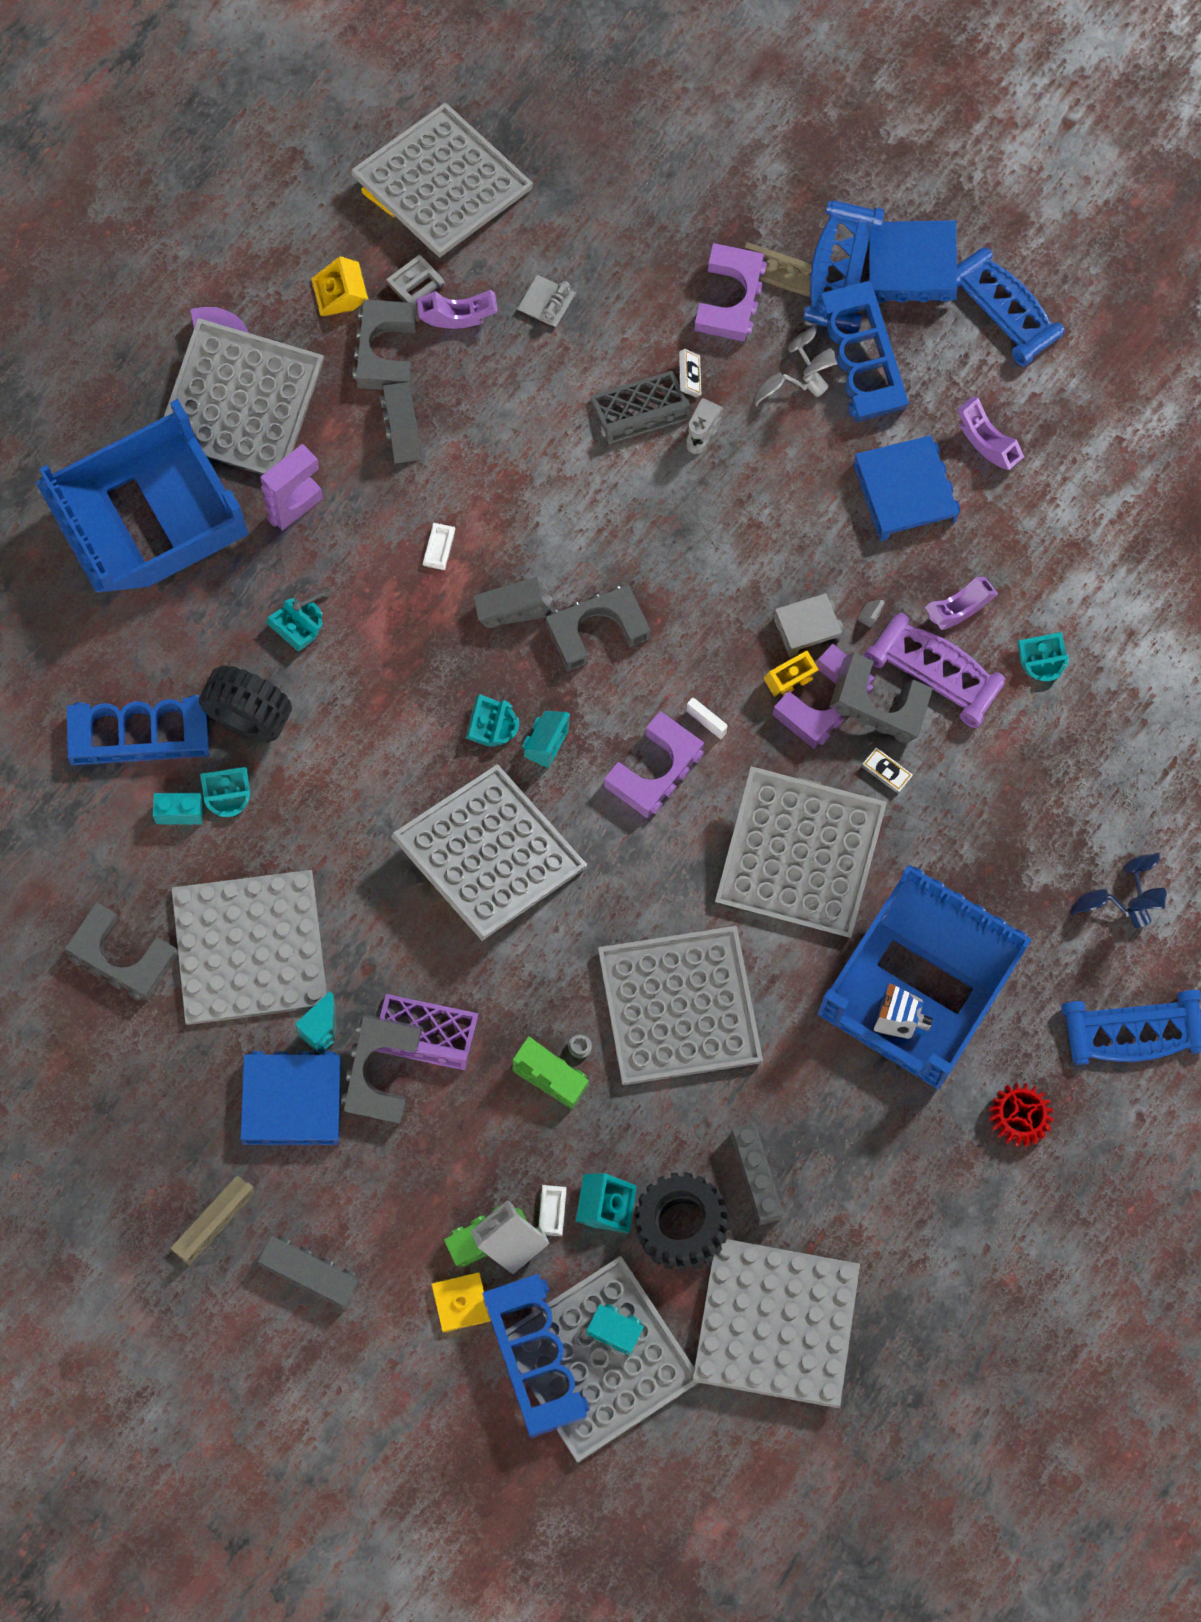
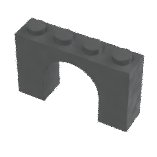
M364 299L363 308H359V321H362V325L357 327V340H360L359 347H355V360H358V364L353 366V379L357 381V388L383 390V385L405 382L411 384V362L382 359L373 353L370 346L377 336L385 332L415 333L417 303Z
M629 585L624 587L617 586L603 595L596 594L588 601L573 603L569 608L562 611L555 610L546 617L545 626L567 672L588 664V653L578 634V629L590 617L605 616L614 620L620 627L629 647L650 640L651 630Z
M855 652L845 657L829 707L835 709L838 714L855 718L860 724L875 727L880 733L895 736L900 742L907 743L918 738L933 688L911 680L902 686L894 712L886 713L880 711L871 703L867 694V682L874 661Z
M96 902L65 948L69 956L68 959L78 966L82 963L89 967L88 971L99 978L101 975L108 978V983L115 988H125L129 991L128 994L138 1001L142 998L148 1002L179 956L177 949L156 937L145 955L136 964L129 967H115L109 964L103 958V946L120 920L117 913Z
M365 1015L363 1020L358 1021L356 1034H360L358 1044L354 1043L351 1057L355 1058L353 1067H349L346 1081H350L348 1091L344 1090L341 1104L345 1105V1112L396 1123L403 1121L408 1097L376 1089L367 1078L366 1062L374 1050L382 1047H391L415 1053L419 1046L421 1026Z

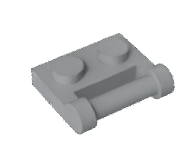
M421 255L415 257L386 279L389 287L407 303H417V298L430 294L436 288L440 289L445 285L443 278ZM428 277L432 280L411 296L408 293Z

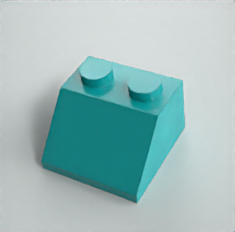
M544 711L542 717L538 716L532 727L534 729L532 736H527L523 743L524 758L549 769L569 731L570 714L567 712Z
M331 991L295 1023L298 1036L317 1055L329 1051L335 1044L333 1041L336 1035V1004Z
M606 1173L583 1174L576 1222L592 1228L629 1233L637 1186Z

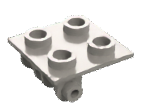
M537 275L517 310L557 327L576 292L570 290V284L566 281L556 284Z

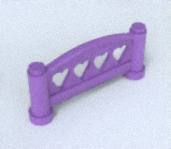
M903 613L895 615L875 644L869 646L863 656L874 661L872 666L876 668H882L886 661L928 687L933 688L936 692L964 708L960 713V719L966 725L978 728L984 720L983 715L1004 686L1005 677L998 672L989 675L972 657L956 645L933 633L910 626L908 624L909 618ZM906 637L912 638L914 642L921 644V648L905 654L904 639ZM930 649L933 654H938L941 659L925 666L923 651ZM949 661L952 666L959 667L960 672L944 678L943 662ZM969 673L971 678L979 680V684L963 690L962 674Z

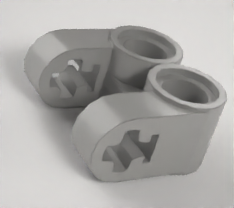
M705 398L700 400L689 422V435L686 442L689 452L700 454L705 450L720 425L723 407ZM700 439V444L694 446L693 442Z

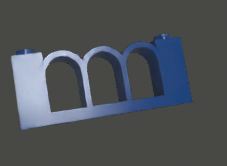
M871 280L821 293L816 302L817 311L819 314H822L823 320L829 319L827 332L835 343L840 344L836 352V361L843 371L849 373L845 380V390L851 398L848 404V411L850 416L854 417L855 423L905 410L909 405V401ZM863 310L866 311L871 329L854 334H844L837 329L835 325L836 318ZM874 338L880 358L862 363H854L846 358L844 347ZM883 367L889 387L871 392H863L855 387L853 383L854 375Z
M191 695L188 698H183V704L173 699L163 700L156 704L153 709L150 705L140 701L128 703L121 711L116 706L107 703L98 704L91 708L90 704L84 702L67 705V743L70 764L85 765L210 756L209 716L201 709L199 704L200 695ZM168 712H177L183 716L184 741L159 743L158 723L162 715ZM136 714H145L150 717L152 743L126 745V723L130 717ZM112 716L118 720L119 745L94 747V724L101 717Z
M539 1274L482 1293L530 1438L587 1419L586 1412L590 1411L586 1397L581 1398L579 1392L574 1393L575 1381L571 1371L565 1366L560 1365L564 1354L563 1344L557 1335L549 1332L552 1325V1311L545 1301L547 1298L546 1294L550 1292L546 1280H541ZM528 1307L539 1308L545 1313L547 1322L543 1329L509 1341L501 1316ZM544 1339L555 1344L558 1349V1356L554 1362L520 1374L512 1349ZM555 1372L567 1378L569 1391L566 1395L531 1408L523 1382Z

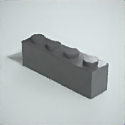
M753 1122L732 1128L730 1133L758 1226L781 1220L784 1213L756 1123Z
M271 1236L258 1260L260 1267L344 1310L347 1309L360 1285L355 1273L344 1269L342 1272L334 1268L335 1263L326 1258L319 1260L313 1257L314 1253L301 1246L300 1249L291 1246L292 1241L283 1236L278 1238Z

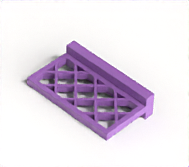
M389 994L385 995L380 1018L385 1019L387 1014L388 1020L396 1021L397 1018L406 1014L412 1025L419 1026L420 1023L429 1019L435 1028L425 1034L421 1031L418 1050L415 1053L391 1047H382L374 1051L466 1070L478 1013ZM389 1002L400 1004L403 1010L392 1016L388 1010ZM420 1008L423 1009L426 1015L415 1020L410 1011ZM443 1013L446 1014L449 1020L438 1025L433 1016ZM461 1018L472 1019L471 1026L464 1030H461L456 1021ZM453 1024L458 1033L447 1038L442 1029ZM436 1032L444 1040L437 1045L431 1044L428 1040V1037ZM462 1037L466 1043L465 1050L455 1049L451 1042Z

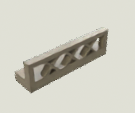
M748 242L746 243L744 250L763 253V262H767L765 274L759 277L760 281L810 297L812 264Z
M236 1176L170 1249L190 1266L256 1193L254 1187L250 1183H245L239 1176Z

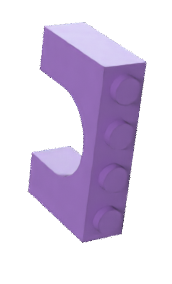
M713 243L708 272L731 276L737 279L743 285L746 295L739 304L728 308L699 303L694 331L745 342L747 334L751 335L754 322L750 321L751 314L756 315L758 302L754 301L755 295H760L762 282H759V277L764 275L767 262H763V253Z
M301 444L261 476V489L264 493L263 499L267 511L266 517L271 525L274 527L278 526L282 531L323 499L322 489L310 477L319 470L318 459L304 444Z
M832 644L818 659L817 668L836 684L843 659L847 655ZM871 674L867 682L868 695L874 689L872 686L874 677ZM790 691L774 706L772 714L813 749L818 744L823 745L830 737L829 732L833 728L837 730L845 720L843 718L844 715L838 714L833 708L819 711L808 707Z
M661 711L646 727L645 736L670 755L672 760L670 771L661 778L649 780L639 777L618 762L604 778V787L647 819L652 813L656 814L663 805L661 801L666 796L670 797L677 788L675 784L679 779L684 780L691 770L689 767L692 763H698L704 755V742Z

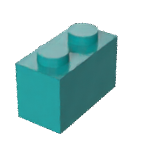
M154 793L153 817L155 823L203 825V799L201 793Z
M599 1304L586 1331V1335L631 1356L644 1329V1326L640 1324L641 1320L632 1315L625 1317L619 1314V1309L610 1304L605 1306Z

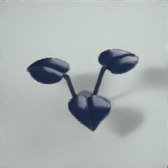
M1160 853L1135 857L1124 866L1126 873L1134 872L1138 896L1129 901V908L1127 910L1112 894H1108L1106 889H1099L1081 896L1074 903L1071 915L1098 909L1105 905L1108 900H1111L1124 913L1125 917L1130 916L1135 928H1141L1150 924L1152 919L1147 909L1165 910L1167 891L1161 887L1149 889L1142 893L1139 874L1141 871H1148L1155 867L1160 861Z

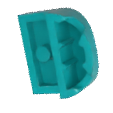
M295 598L286 600L281 609L267 618L266 624L299 652L318 637L323 624L322 612L313 602L302 606L299 611L293 609V604L295 602L300 603V601H295Z
M1062 632L1016 640L1022 669L1030 677L1040 681H1052L1059 678L1065 667L1068 666L1069 654H1066Z
M479 694L475 698L465 738L488 747L503 745L517 734L519 717H516L512 710L513 706L505 700L498 702Z
M246 766L200 773L203 798L208 809L221 817H232L245 809L250 799V785Z

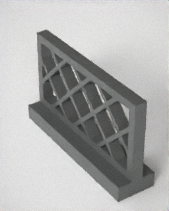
M673 371L590 396V400L605 431L608 444L691 419V404L685 398L683 392L680 391V385ZM670 379L672 382L670 389L660 386L662 381ZM643 387L652 388L649 395L641 393L639 390ZM656 390L666 394L663 400L653 397ZM627 393L632 396L629 401H625L619 398L620 394ZM670 396L680 399V402L673 404L667 401ZM638 397L646 401L643 406L633 404L634 399ZM606 399L611 401V403L606 408L599 405L598 401ZM650 402L660 405L659 408L654 410L647 409ZM615 403L625 406L622 413L612 410ZM629 408L639 411V414L635 416L626 415ZM608 415L619 418L617 421L609 424L606 422Z

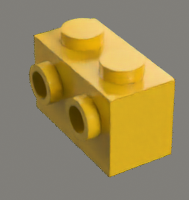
M805 651L771 670L763 679L774 697L782 694L784 697L788 691L793 692L795 690L793 686L799 683L803 686L812 681V675L819 669L809 652Z

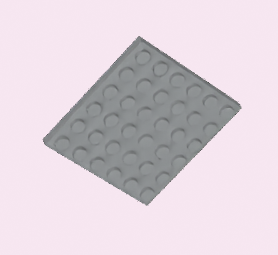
M446 102L351 170V175L439 258L532 190L534 184Z
M198 318L164 417L173 413L170 402L178 399L188 415L194 436L208 459L263 475L293 452L325 359L324 355Z
M498 764L392 834V839L482 941L587 867L585 861Z
M751 766L715 902L851 938L887 802Z
M312 870L172 887L186 1025L311 1009L327 994Z
M737 926L598 947L622 1086L763 1063Z
M727 1239L726 1243L721 1244L722 1251L718 1255L714 1253L712 1258L692 1381L839 1408L860 1264Z
M621 1256L547 1303L552 1311V1325L549 1332L557 1335L563 1344L564 1354L560 1365L565 1366L571 1371L575 1381L574 1393L579 1392L581 1398L586 1397L590 1411L586 1412L587 1419L556 1429L577 1463L699 1384V1382L692 1381L694 1367ZM599 1304L603 1306L610 1304L619 1309V1314L625 1317L632 1315L641 1320L640 1324L644 1326V1329L631 1356L586 1335V1331ZM538 1309L508 1328L506 1333L509 1341L543 1329L547 1322L545 1313ZM545 1339L512 1349L520 1374L549 1365L558 1356V1349L555 1344ZM556 1372L526 1381L540 1405L559 1399L569 1391L567 1378Z

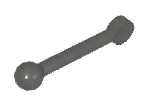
M323 589L321 593L300 603L295 602L293 609L299 611L302 606L321 597L330 596V591Z

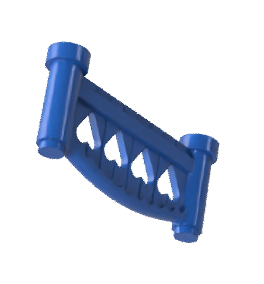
M835 200L827 202L825 214H829V220L820 235L815 249L810 276L811 306L805 307L803 320L827 326L829 319L823 320L822 314L818 313L816 302L820 294L823 293V289L829 287L835 290L860 283L871 229L880 230L884 209L878 207L870 209ZM843 224L854 236L837 241L835 239V233L838 232L836 226ZM839 245L850 257L838 262H832L830 259L831 254H833L832 246ZM834 266L845 279L831 284L826 281V276L829 275L828 267ZM851 313L835 319V325L837 329L848 331V334L858 333L862 315Z
M981 248L957 265V288L961 286L1013 340L1017 346L1012 349V356L1020 366L1025 367L1033 361L1034 356L1061 338L1065 333V329L1061 323H1051L1037 299L1015 276L991 261L993 254L989 248ZM983 271H988L991 277L997 280L996 283L979 284ZM997 286L1004 287L1005 292L1011 295L1010 298H993ZM1017 301L1019 307L1025 309V313L1008 314L1010 303ZM1026 316H1031L1034 322L1040 325L1039 328L1022 329Z
M1200 990L1177 993L1178 1002L1095 1011H1086L1084 1001L1062 1004V1015L1066 1016L1072 1061H1074L1075 1065L1089 1064L1090 1058L1116 1062L1147 1061L1165 1057L1187 1048L1191 1050V1054L1201 1053ZM1168 1020L1180 1031V1039L1172 1037L1171 1040H1165L1162 1034ZM1145 1022L1158 1035L1156 1042L1149 1040L1143 1043L1140 1041L1139 1035ZM1122 1024L1134 1036L1135 1042L1133 1044L1126 1042L1124 1045H1119L1116 1042V1037ZM1099 1026L1112 1040L1111 1046L1102 1045L1101 1047H1095L1093 1045V1039Z

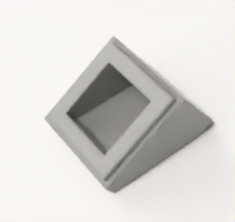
M884 601L868 602L857 620L870 628L873 627L883 610Z

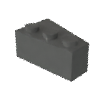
M409 382L383 385L384 395H380L381 408H386V410L382 411L384 424L388 423V426H385L386 437L391 439L394 463L421 460L418 428Z
M538 576L474 595L478 620L485 627L489 628L545 618L555 611L551 591Z

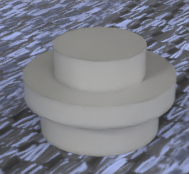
M575 1035L568 1043L569 1053L575 1058L587 1057L592 1049L591 1041L585 1035Z

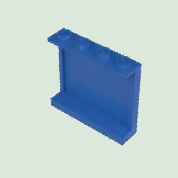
M956 220L882 222L879 231L871 229L869 235L870 280L878 303L886 301L928 302L930 300H941L948 302L957 300Z
M931 435L855 454L853 465L880 541L888 540L890 533L951 518L952 523L957 520L960 513V505L957 500H954L952 483L947 481L945 475V463L940 461L938 444L933 442Z
M252 1051L250 1055H244L241 1119L242 1144L339 1145L341 1056L330 1051L322 1052V1055H312V1052L308 1051L298 1052V1055H288V1052L284 1051L274 1052V1055H264V1052Z

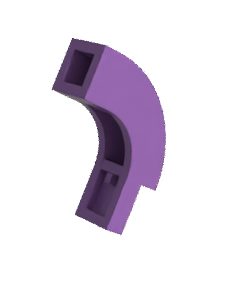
M492 290L462 300L444 298L436 291L417 298L419 318L430 325L441 328H465L483 323L484 317L498 312L495 292Z
M216 307L190 309L194 328L197 319L200 318L249 333L245 324L236 315L227 310Z
M972 396L957 409L963 421L960 424L962 431L970 443L987 460L1001 468L1010 470L1024 457L1017 440L1001 434L990 423L979 398Z
M976 577L954 596L943 601L930 602L925 608L929 613L928 616L931 621L937 624L941 630L959 624L978 612L994 599L998 593L986 577Z

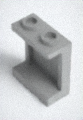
M826 593L775 609L774 621L789 657L798 655L799 649L831 639H834L835 642L840 641L844 628L841 620H837L834 614L836 612L835 605L832 600L828 599Z
M508 1200L471 1230L477 1247L512 1274L517 1272L550 1244L541 1227L534 1228L520 1217L513 1204Z

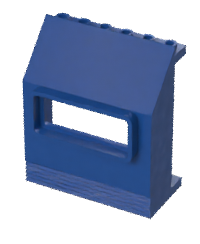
M178 399L170 402L173 413L53 474L48 465L39 469L43 477L39 478V481L35 483L96 592L149 587L249 534L241 507L231 490H225L195 438L188 415ZM134 479L173 546L172 549L147 562L143 559L107 494Z
M909 865L904 870L900 881L837 980L825 994L817 1015L940 1090L1032 939L1023 931L1008 925L1003 919L988 913L982 906L973 904L962 894L950 890L939 880L927 876L921 869ZM892 941L899 943L973 989L958 1014L945 1008L877 965ZM889 983L922 999L921 1014L933 1018L929 1031L916 1027L912 1037L909 1039L873 1031L882 998Z

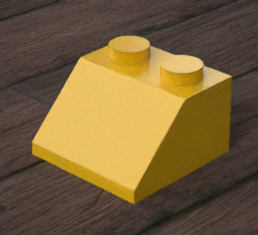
M339 256L311 278L321 316L355 310L364 303V299L368 300L360 265L357 261Z

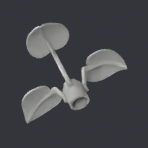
M815 325L797 335L788 346L789 352H794L798 349L807 364L803 372L805 375L803 377L804 383L787 374L777 373L771 376L759 387L756 393L755 404L757 407L761 400L780 388L784 380L795 383L802 387L804 391L809 389L815 397L820 396L827 390L829 385L817 371L837 365L834 351L829 348L817 355L812 360V363H810L803 350V346L809 343L816 334L817 328Z

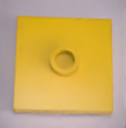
M479 1272L432 1284L443 1333L490 1322L482 1296L484 1290Z

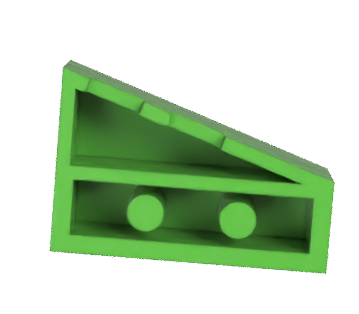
M529 1036L513 1059L514 1073L572 1110L588 1087L589 1080L586 1079L587 1076L578 1069L574 1070L564 1060L552 1054Z
M515 1208L517 1214L527 1221L522 1209ZM484 1216L472 1220V1225L465 1229L459 1227L451 1231V1236L444 1239L456 1266L465 1267L488 1256L477 1247L471 1234V1230L486 1219Z

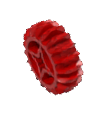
M1014 1083L1013 1089L1006 1085L1004 1091L999 1090L997 1092L998 1098L994 1097L991 1102L995 1106H991L989 1112L994 1115L989 1117V1121L996 1122L992 1126V1130L1000 1129L998 1138H1002L1003 1135L1007 1136L1006 1144H1009L1013 1139L1015 1140V1147H1018L1021 1141L1024 1147H1028L1030 1141L1035 1145L1039 1142L1038 1138L1044 1139L1046 1137L1045 1132L1051 1130L1049 1124L1054 1121V1118L1049 1115L1054 1110L1053 1108H1046L1051 1101L1050 1099L1043 1101L1042 1098L1045 1093L1043 1091L1039 1095L1035 1093L1037 1090L1036 1086L1028 1090V1083H1024L1022 1089H1020L1018 1083ZM1020 1098H1024L1033 1104H1024ZM1009 1100L1012 1113L1004 1119V1103ZM1019 1111L1020 1114L1021 1112L1027 1113L1024 1119L1015 1116ZM1038 1111L1039 1124L1036 1129H1033L1031 1116ZM1018 1125L1025 1132L1017 1131L1010 1126Z

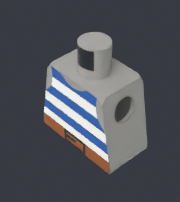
M889 983L882 998L873 1031L909 1039L912 1037L916 1027L929 1031L933 1018L921 1014L922 999Z

